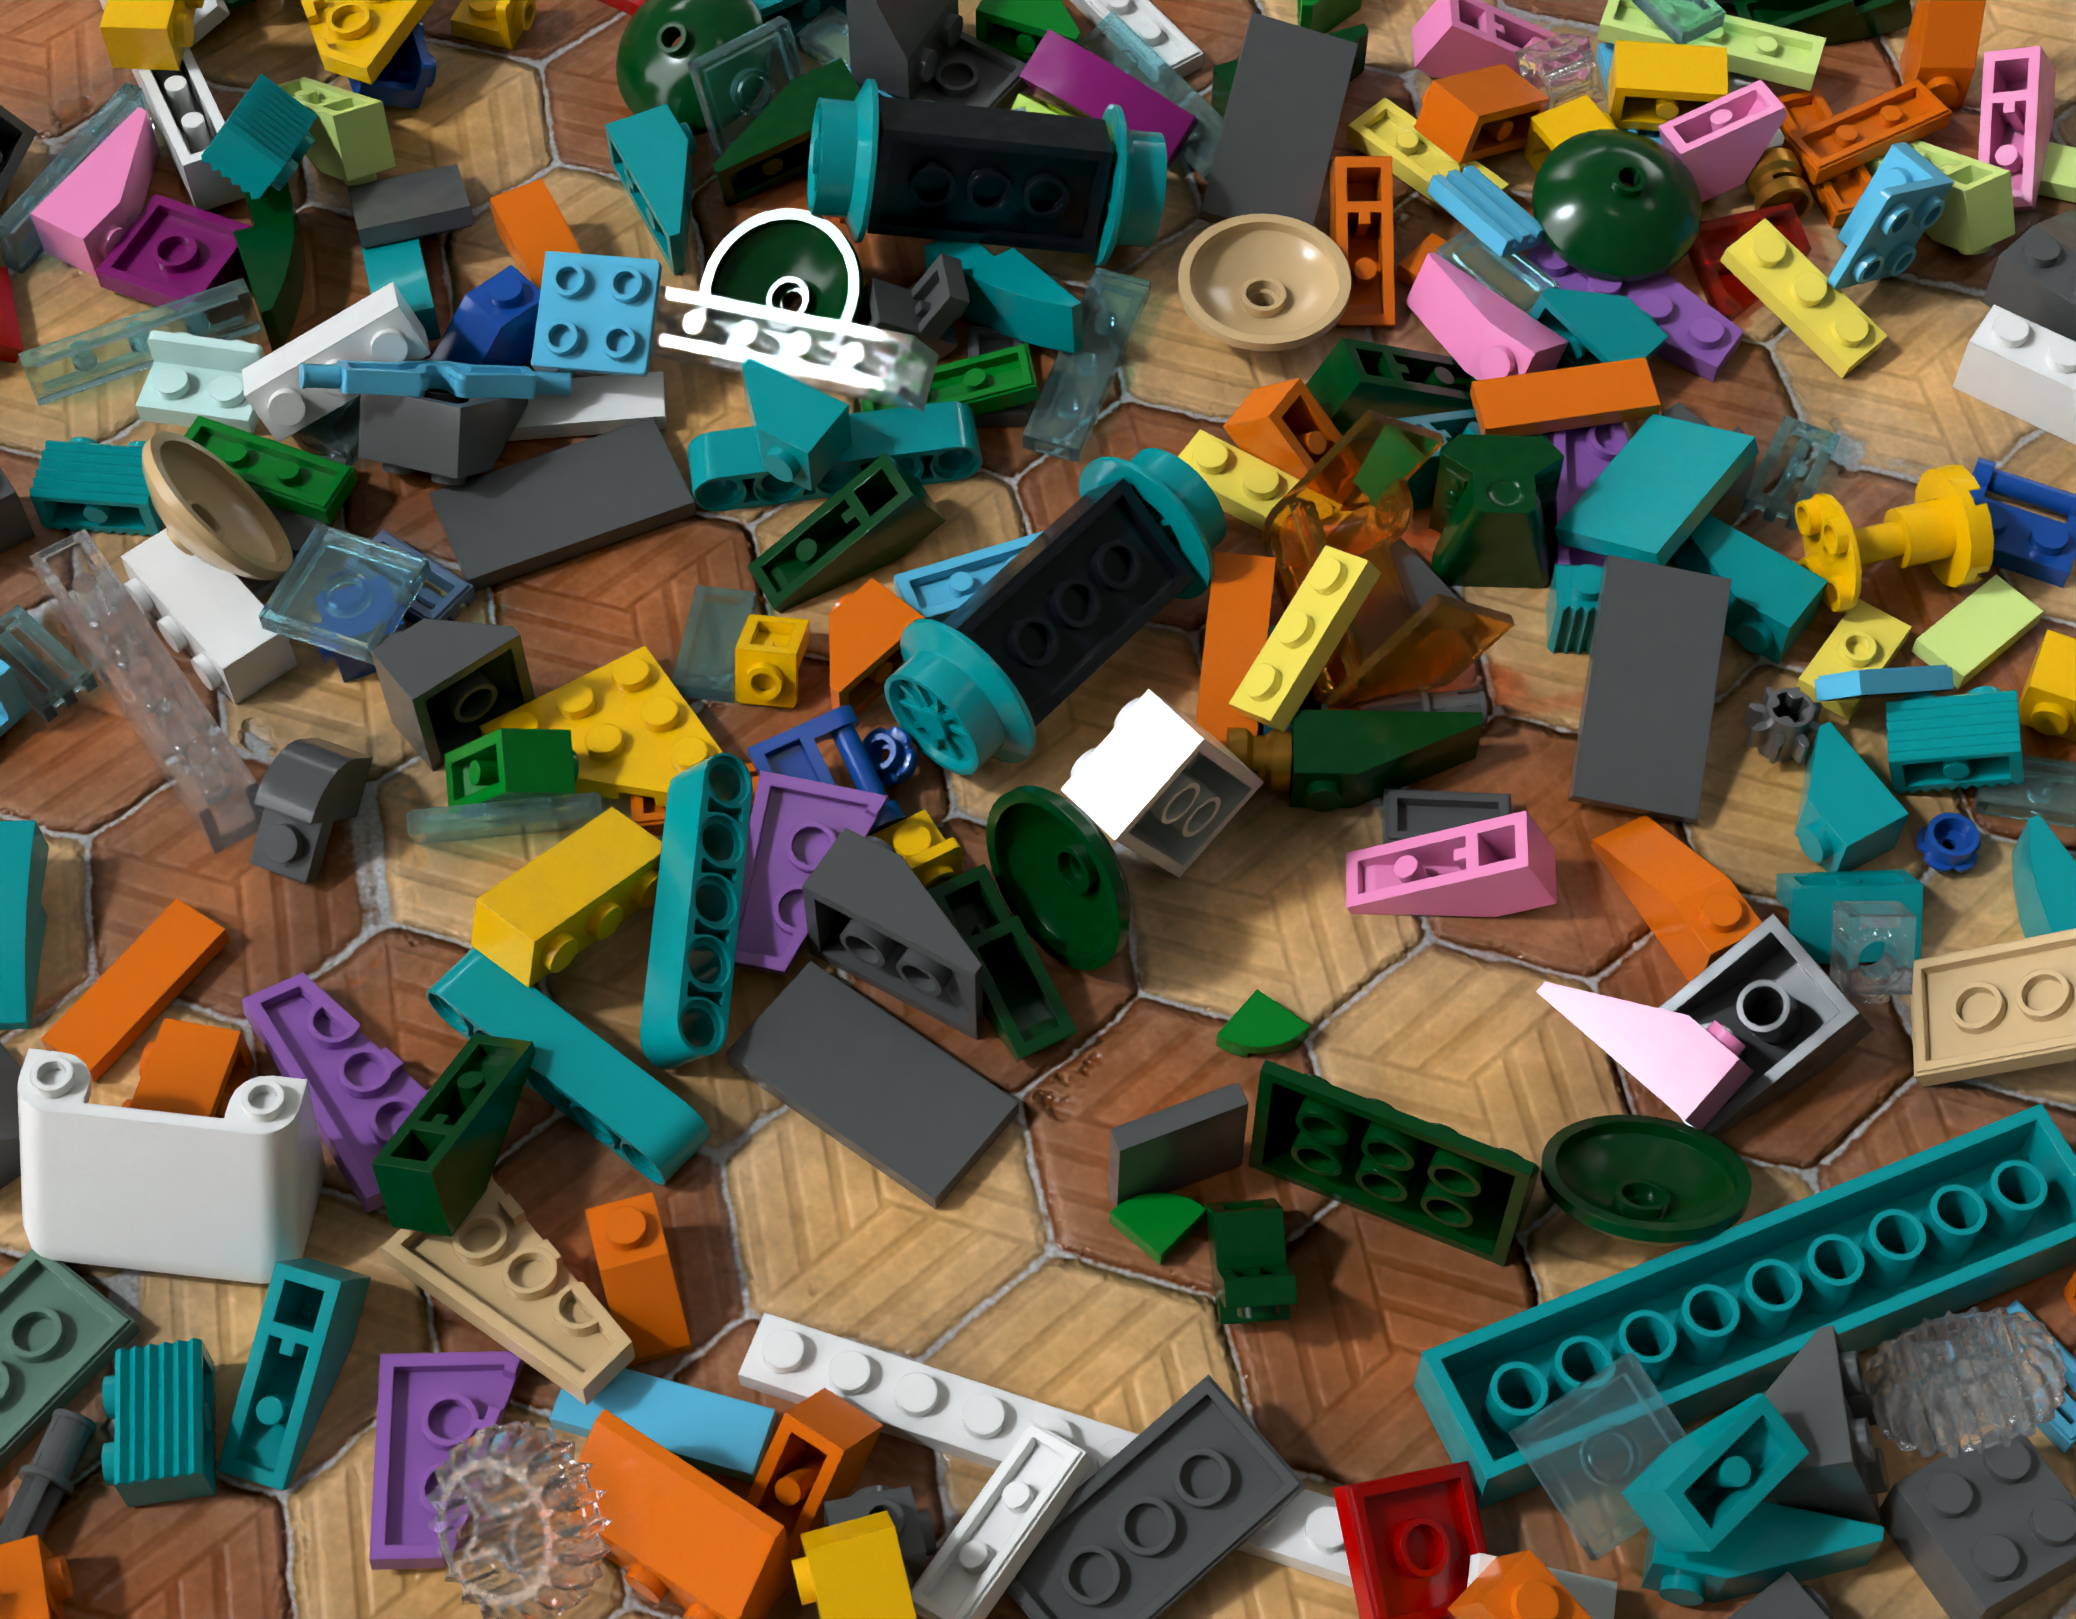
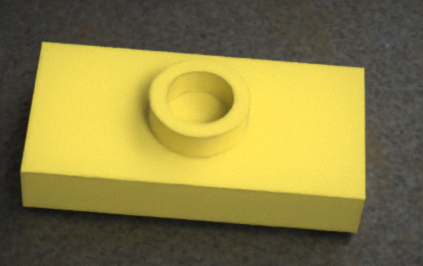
M1858 599L1856 607L1844 615L1801 674L1796 686L1800 687V691L1807 694L1816 703L1814 680L1819 679V676L1855 670L1887 668L1907 640L1912 626ZM1864 699L1817 702H1821L1822 707L1849 721Z

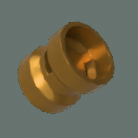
M1781 147L1765 150L1745 181L1748 192L1755 197L1753 203L1759 221L1761 222L1766 218L1775 228L1786 227L1798 222L1807 215L1813 205V198L1808 184L1801 178L1802 171L1797 156L1790 149Z
M1228 727L1226 748L1264 781L1261 786H1264L1269 792L1289 793L1292 763V731L1286 730L1281 732L1272 729L1266 735L1253 736L1247 728Z

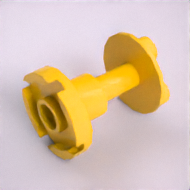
M1948 464L1928 469L1920 476L1915 489V501L1913 504L1891 508L1886 512L1883 523L1853 529L1843 506L1832 495L1818 493L1810 499L1797 502L1795 506V519L1803 537L1805 557L1800 558L1798 564L1828 581L1822 600L1831 611L1841 614L1847 613L1856 607L1861 593V565L1892 559L1900 568L1928 563L1933 574L1944 585L1956 588L1974 584L1983 579L1977 574L1989 572L1993 562L1994 535L1992 519L1987 503L1979 505L1974 503L1970 491L1981 489L1975 477L1964 466L1957 464Z

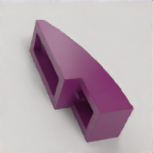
M1050 29L1047 30L1019 75L1037 95L1074 113L1078 117L1102 119L1106 108L1110 104L1120 105L1129 129L1160 132L1163 134L1166 143L1168 168L1171 167L1199 122L1195 116L1138 79Z

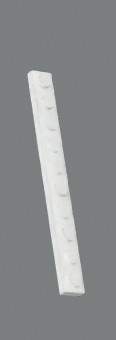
M765 1312L738 1373L741 1386L795 1404L801 1403L818 1391L826 1388L883 1424L880 1432L997 1470L1029 1423L1033 1421L1083 1449L1093 1460L1094 1465L1077 1488L1139 1435ZM1305 1489L1237 1549L1353 1588L1335 1498Z

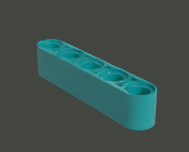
M957 401L849 414L852 444L813 491L791 481H781L762 467L752 426L707 432L694 438L688 445L687 455L693 498L698 506L709 511H727L828 498L837 493L884 453H887L914 475L922 485L966 479L974 475L981 468L983 462L974 414L969 406Z
M722 752L713 755L678 773L671 780L668 788L640 1027V1045L644 1055L653 1065L660 1069L673 1070L716 1053L724 1045L727 1036L753 792L752 777L747 766L741 759L730 753Z
M474 947L426 992V997L436 1013L468 1040L474 1034L533 1041L536 1053L525 1084L652 1182L658 1185H665L710 1138L711 1132L703 1118L684 1100L535 987H526Z

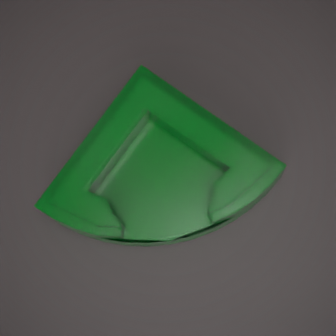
M1257 989L1219 1031L1216 1046L1229 1053L1248 1057V1053L1259 1054L1276 1051L1285 1053L1296 1048L1308 1038L1310 1025Z
M1164 1192L1147 1193L1132 1197L1110 1211L1109 1223L1161 1265L1206 1220L1207 1209L1196 1201L1181 1195Z

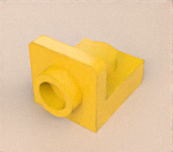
M462 0L450 19L453 36L513 50L523 31L531 28L535 18L536 4L535 0Z
M749 614L735 646V699L737 702L786 708L795 707L798 700V670L810 641V619Z
M925 809L870 835L884 840L897 854L901 855L926 890L963 874L961 846L954 837L945 840Z

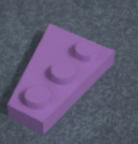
M760 771L749 822L734 966L783 976L787 974L808 938L803 884L844 828L865 838L868 836L888 802L887 795Z
M512 1352L380 1354L369 1555L372 1570L446 1568L525 1363Z

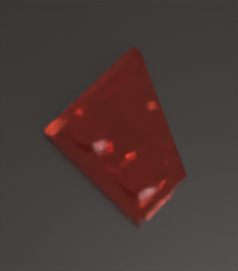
M1792 202L1701 221L1699 233L1688 255L1708 304L1730 321L1736 319L1758 301L1759 298L1720 262L1721 257L1729 246L1766 218L1806 258L1808 257L1811 246Z

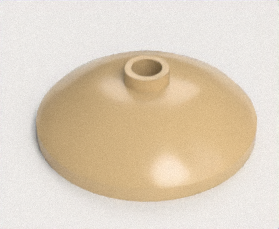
M1276 214L1240 215L1210 226L1189 244L1181 258L1178 272L1180 301L1192 321L1211 337L1228 345L1252 351L1289 350L1319 339L1329 332L1341 319L1348 306L1351 292L1350 268L1338 245L1316 227L1295 218Z
M157 432L144 444L142 449L143 475L155 510L167 527L168 537L178 549L187 555H196L215 568L255 580H276L291 568L293 552L280 523L259 495L225 462L198 443L173 432Z

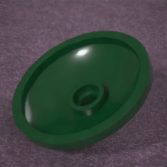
M646 0L627 24L617 52V82L626 105L635 115L667 104L679 124L683 122L688 124L693 136L721 127L737 116L748 105L762 83L770 52V39L766 21L753 0ZM681 36L679 43L672 47L674 41Z
M1592 130L1565 140L1554 148L1542 163L1532 191L1533 215L1544 229L1543 238L1550 248L1562 260L1577 270L1608 281H1643L1669 271L1691 249L1699 233L1702 221L1700 193L1687 167L1674 153L1660 143L1646 136L1625 130ZM1621 181L1627 182L1633 187L1625 186Z
M795 208L774 209L745 220L720 242L709 259L702 277L699 292V310L702 326L710 344L726 362L742 371V363L748 356L792 378L816 369L829 360L842 347L858 319L864 288L863 272L858 255L852 243L839 228L820 215H811V212ZM802 298L803 303L799 310L791 313L792 303L796 299Z
M1033 785L1020 786L1003 794L996 800L989 812L986 842L991 868L1006 904L1014 916H1019L1028 935L1054 959L1079 970H1095L1103 967L1117 958L1124 949L1128 939L1131 920V903L1127 882L1112 845L1104 833L1082 809L1060 794Z
M1605 1115L1578 1121L1561 1129L1545 1145L1540 1168L1541 1181L1547 1194L1570 1218L1603 1236L1638 1245L1680 1246L1692 1244L1719 1234L1732 1227L1743 1217L1748 1208L1752 1182L1749 1171L1742 1159L1726 1144L1708 1133L1686 1124L1644 1115Z

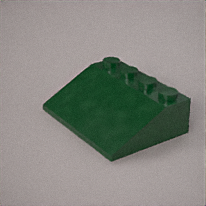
M1266 1059L1260 1070L1249 1158L1250 1167L1490 1262L1505 1266L1533 1195L1540 1167L1536 1163L1525 1160L1511 1150L1494 1148L1463 1136L1446 1125L1430 1123L1398 1111L1384 1101L1365 1098L1336 1087L1319 1076L1303 1074Z

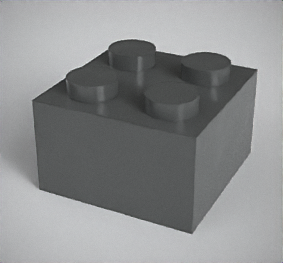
M2012 1417L1895 1483L1879 1508L1880 1523L1950 1619H1998L2076 1572V1500Z

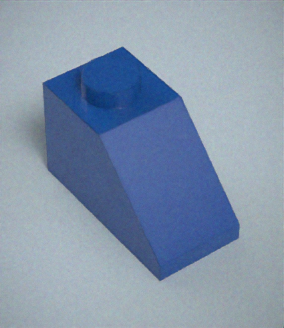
M508 266L465 294L430 360L474 365H524L532 359L541 290L514 266Z

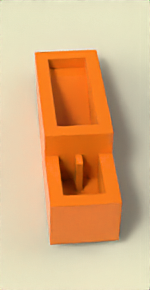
M542 178L489 198L494 225L498 235L516 263L518 271L538 289L541 290L546 251L582 254L569 226Z
M1217 551L1214 554V574L1209 596L1196 723L1212 734L1225 747L1228 727L1247 728L1253 736H1257L1259 722L1241 715L1228 703L1268 640L1276 557Z

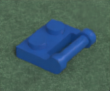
M1979 457L1972 475L1981 489L1970 491L1975 505L1987 503L1994 535L1992 565L2063 588L2076 556V494L1996 469V462ZM1989 491L2066 516V522L2063 523L1985 498V493Z
M851 705L831 710L747 748L748 755L758 776H760V771L762 770L836 785L816 745L824 740L833 739L857 790L888 796L856 730L860 722ZM888 796V802L868 836L906 819L897 800L891 801Z

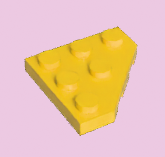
M301 0L325 70L373 84L435 0Z
M646 646L640 647L479 726L482 736L500 728L571 730L572 749L576 752L579 761V773L575 782L576 793L620 800L622 793L654 798L656 806L666 807L670 782L678 773L713 755L723 752Z

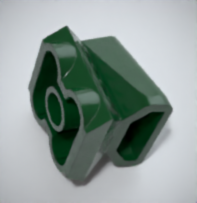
M1458 434L1453 440L1442 446L1439 452L1437 482L1433 489V506L1429 528L1442 533L1432 555L1431 570L1446 586L1541 589L1550 584L1553 574V561L1547 532L1550 526L1565 456L1547 437Z

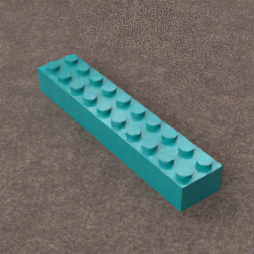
M2042 1103L1724 1230L1712 1237L1697 1241L1423 1351L1413 1386L1453 1463L1468 1461L1478 1510H1481L1739 1403L1755 1394L1767 1391L1818 1328L1834 1325L1845 1352L1856 1350L1859 1353L2076 1263V1155Z

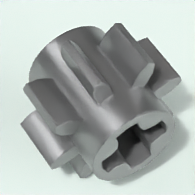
M1770 686L1767 687L1761 704L1750 703L1744 720V724L1752 728L1747 746L1749 748L1757 747L1758 751L1768 758L1769 763L1772 764L1775 762H1787L1793 759L1799 764L1803 763L1809 746L1812 747L1819 726L1823 725L1817 722L1823 705L1821 702L1813 703L1811 698L1800 691V687L1797 686L1794 688H1782L1776 691Z

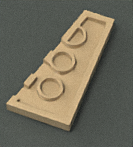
M493 1175L490 1178L486 1192L452 1237L400 1229L381 1246L385 1262L586 1406L635 1358L632 1340L583 1282H578L563 1264L562 1256L548 1239L543 1240L527 1221L524 1210L510 1194L506 1195L494 1181Z

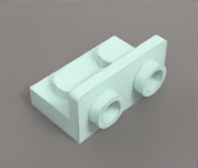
M152 330L147 343L154 362L135 405L140 420L191 427L199 415L254 434L260 418L244 397L242 370L265 357L262 346L243 340H223L194 336L185 332L172 333Z

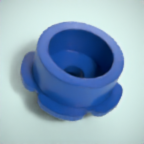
M896 726L891 727L889 730L879 727L867 734L863 740V745L883 786L899 785L907 781L913 775L918 763L917 750L912 744L910 735L902 728ZM889 750L890 755L888 759L882 761V753Z
M1942 813L1937 815L1930 821L1928 827H1922L1916 837L1917 849L1920 852H1924L1925 863L1937 871L1944 873L1951 870L1964 872L1971 869L1978 860L1976 851L1981 846L1979 831L1970 819L1961 814ZM1943 844L1950 845L1954 849L1949 850L1943 847Z

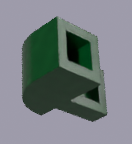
M1275 1198L1206 1203L1211 1272L1220 1325L1290 1320L1289 1304H1297L1296 1278L1286 1263L1282 1206Z

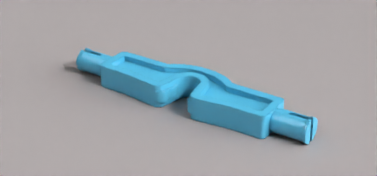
M338 360L337 365L301 363L299 368L301 389H340L345 394L423 397L428 389H442L460 398L535 399L536 394L569 396L571 392V374L569 371H532L527 366L474 365L438 360H406L398 362Z

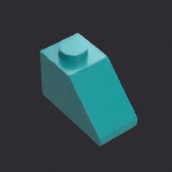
M1547 288L1541 293L1528 315L1569 341L1560 359L1567 368L1646 357L1649 364L1669 337L1657 325L1650 314L1641 310L1627 296Z
M748 356L742 363L746 404L761 465L775 478L784 482L791 481L813 491L852 444L849 405Z
M1829 721L1819 726L1807 759L1795 835L1798 837L1800 846L1806 856L1813 862L1820 863L1826 872L1852 871L1895 848L1909 813Z
M1758 1393L1671 1444L1621 1494L1666 1552H1711L1810 1452L1764 1393Z

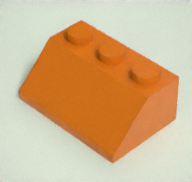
M603 1409L592 1426L559 1504L563 1520L569 1532L566 1536L568 1543L581 1555L594 1563L601 1564L605 1557L627 1571L624 1579L633 1589L655 1603H659L663 1597H666L686 1611L683 1615L684 1619H764L794 1578L785 1526L614 1414Z

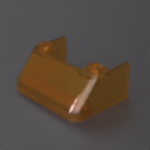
M1368 410L1272 508L1265 520L1262 532V543L1266 556L1276 557L1274 580L1285 611L1325 545L1369 560L1382 572L1311 688L1318 702L1341 709L1354 708L1447 686L1515 625L1510 614L1438 593L1413 615L1389 548L1409 528L1413 519V500L1406 481L1445 442L1441 433Z

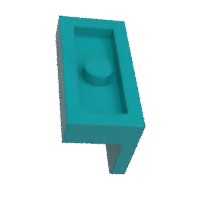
M1905 869L1777 874L1776 899L1789 911V932L1817 964L1913 961L1921 957L1923 884Z

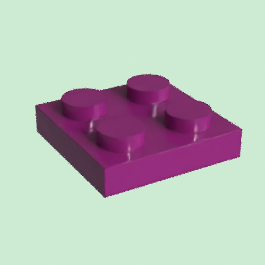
M155 194L95 272L102 288L200 320L242 263L233 232L252 226Z

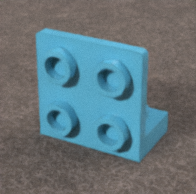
M1906 142L1892 144L1837 236L1847 248L1827 279V283L1837 290L1890 276H1898L1904 272L1916 256L1917 250L1914 247L1923 232L1932 226L1942 215L1946 205L1943 200L1954 184V181Z
M546 251L531 366L537 371H569L571 378H573L574 371L637 377L647 376L650 367L662 272L661 264L656 259Z

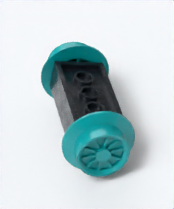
M867 78L854 101L818 98L814 112L809 149L807 178L808 211L811 212V215L844 218L854 243H861L867 230V233L1090 254L1094 265L1104 266L1117 245L1149 248L1154 243L1161 223L1166 193V143L1163 134L1160 132L1129 129L1123 109L1117 104H1110L1106 108L1102 119L939 103L878 96L876 80Z
M1158 448L1143 449L1129 461L1117 457H1100L1091 461L1080 475V499L942 623L931 619H918L911 622L903 630L900 647L904 664L886 679L884 692L888 706L897 723L910 735L912 742L925 755L943 768L960 775L973 774L990 757L1006 763L1024 761L1032 754L1036 746L1035 727L1173 598L1193 599L1208 589L1214 574L1211 551L1223 541L1226 535V519L1219 500L1210 486L1189 464L1176 455Z

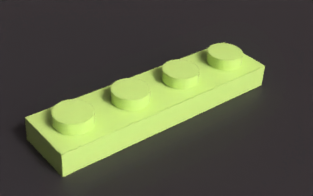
M1608 0L1600 22L1597 40L1615 44L1616 40L1727 47L1728 72L1811 91L1826 38L1668 0Z

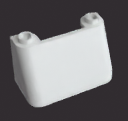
M28 1049L19 1075L17 1088L23 1226L31 1248L38 1255L54 1261L258 1284L270 1283L277 1261L303 1258L326 1174L308 1079L258 1076L245 1081L234 1091L230 1098L224 1118L88 1103L92 1090V1079L86 1063L77 1056L65 1052Z

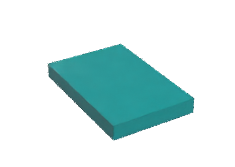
M1652 414L1554 527L1558 543L1605 556L1611 555L1665 566L1759 454L1756 437Z

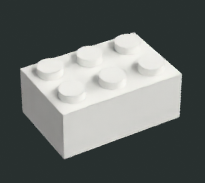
M1148 689L1141 698L1130 701L1122 708L1115 719V728L1097 748H1092L1085 752L1075 762L1070 773L1071 778L1061 790L1115 841L1180 878L1264 781L1212 734Z

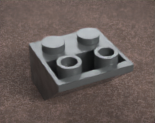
M1834 1325L1818 1328L1765 1392L1767 1398L1810 1452L1772 1490V1493L1780 1505L1860 1522L1879 1521L1881 1517L1877 1493L1889 1492V1483L1882 1451L1880 1448H1874L1870 1426L1879 1424L1874 1390L1870 1381L1864 1382L1862 1366L1857 1351L1845 1352Z

